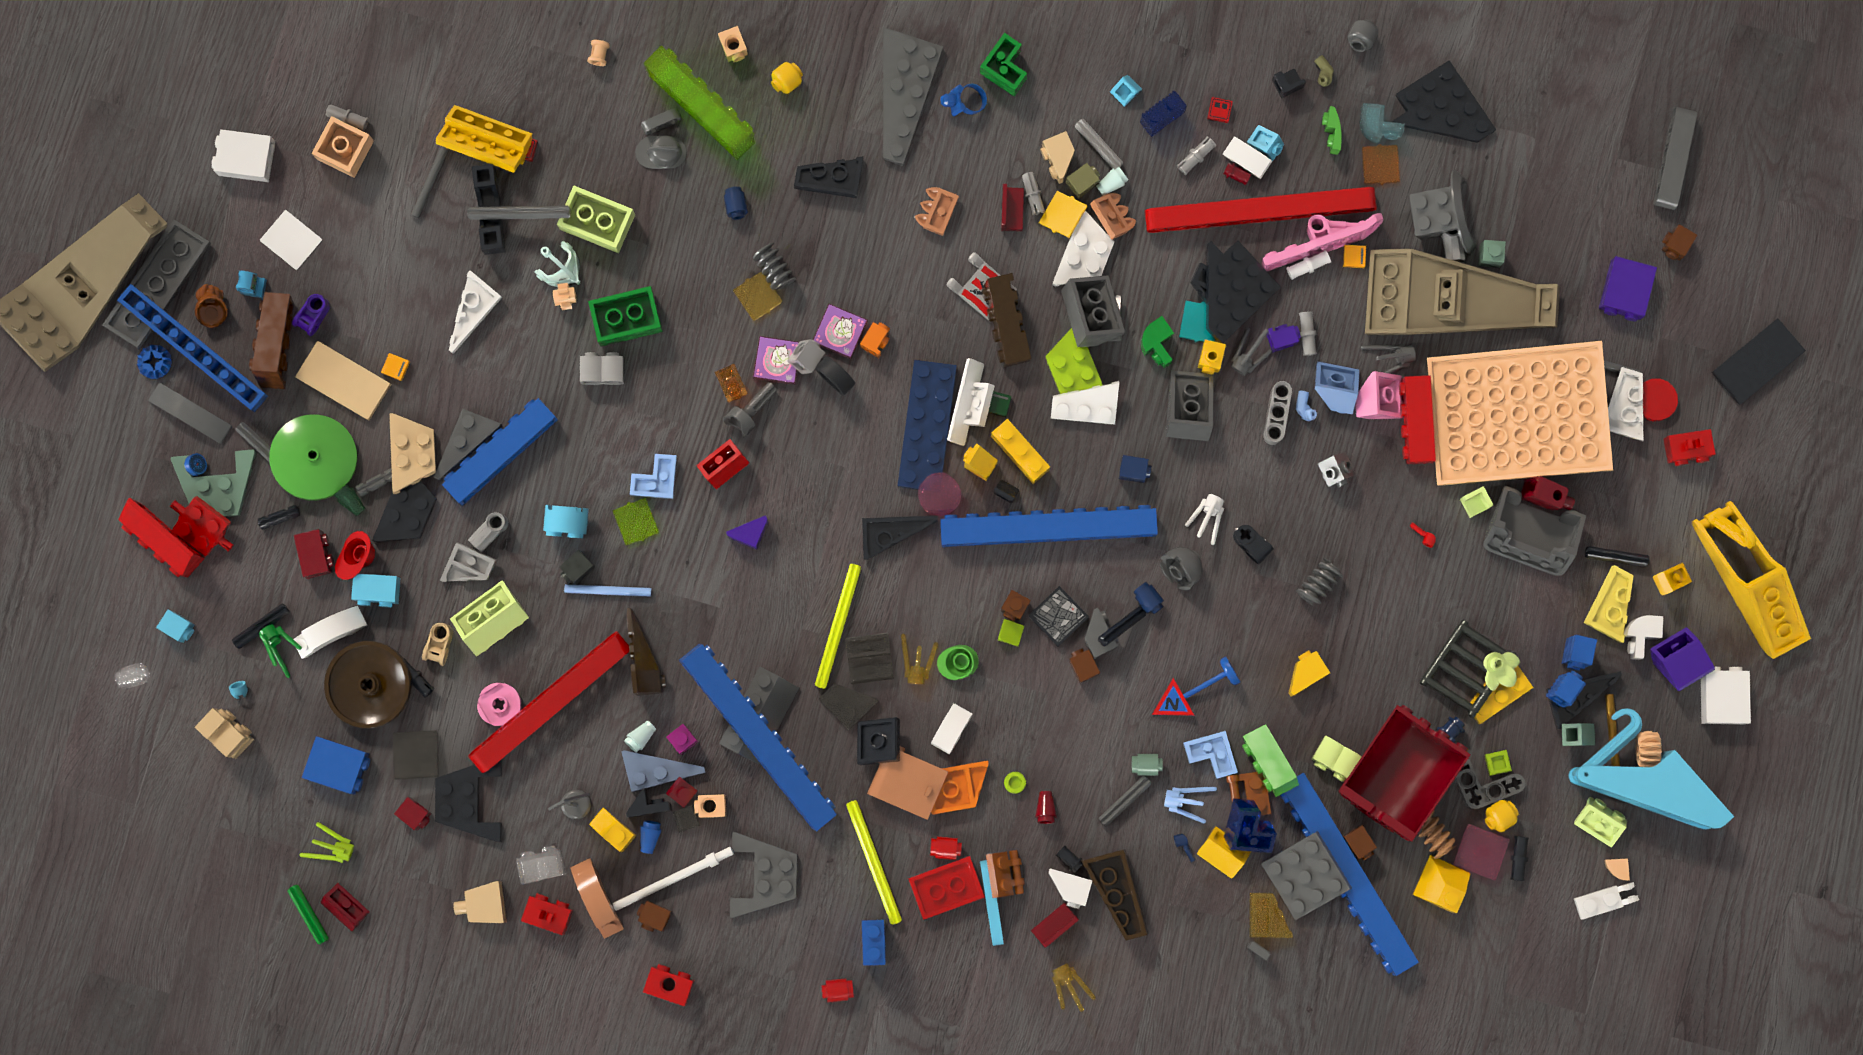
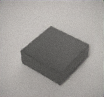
M1250 941L1246 947L1263 960H1267L1271 955L1268 950L1255 941Z

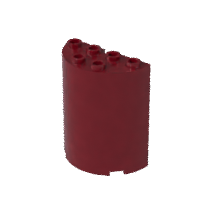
M1397 705L1338 792L1343 798L1350 801L1351 805L1392 833L1396 832L1403 839L1412 842L1471 754L1467 752L1468 748L1459 742L1455 744L1450 741V736L1439 729L1438 732L1432 730L1430 728L1432 724L1422 717L1418 719L1413 716V711L1407 706L1402 705L1400 707Z

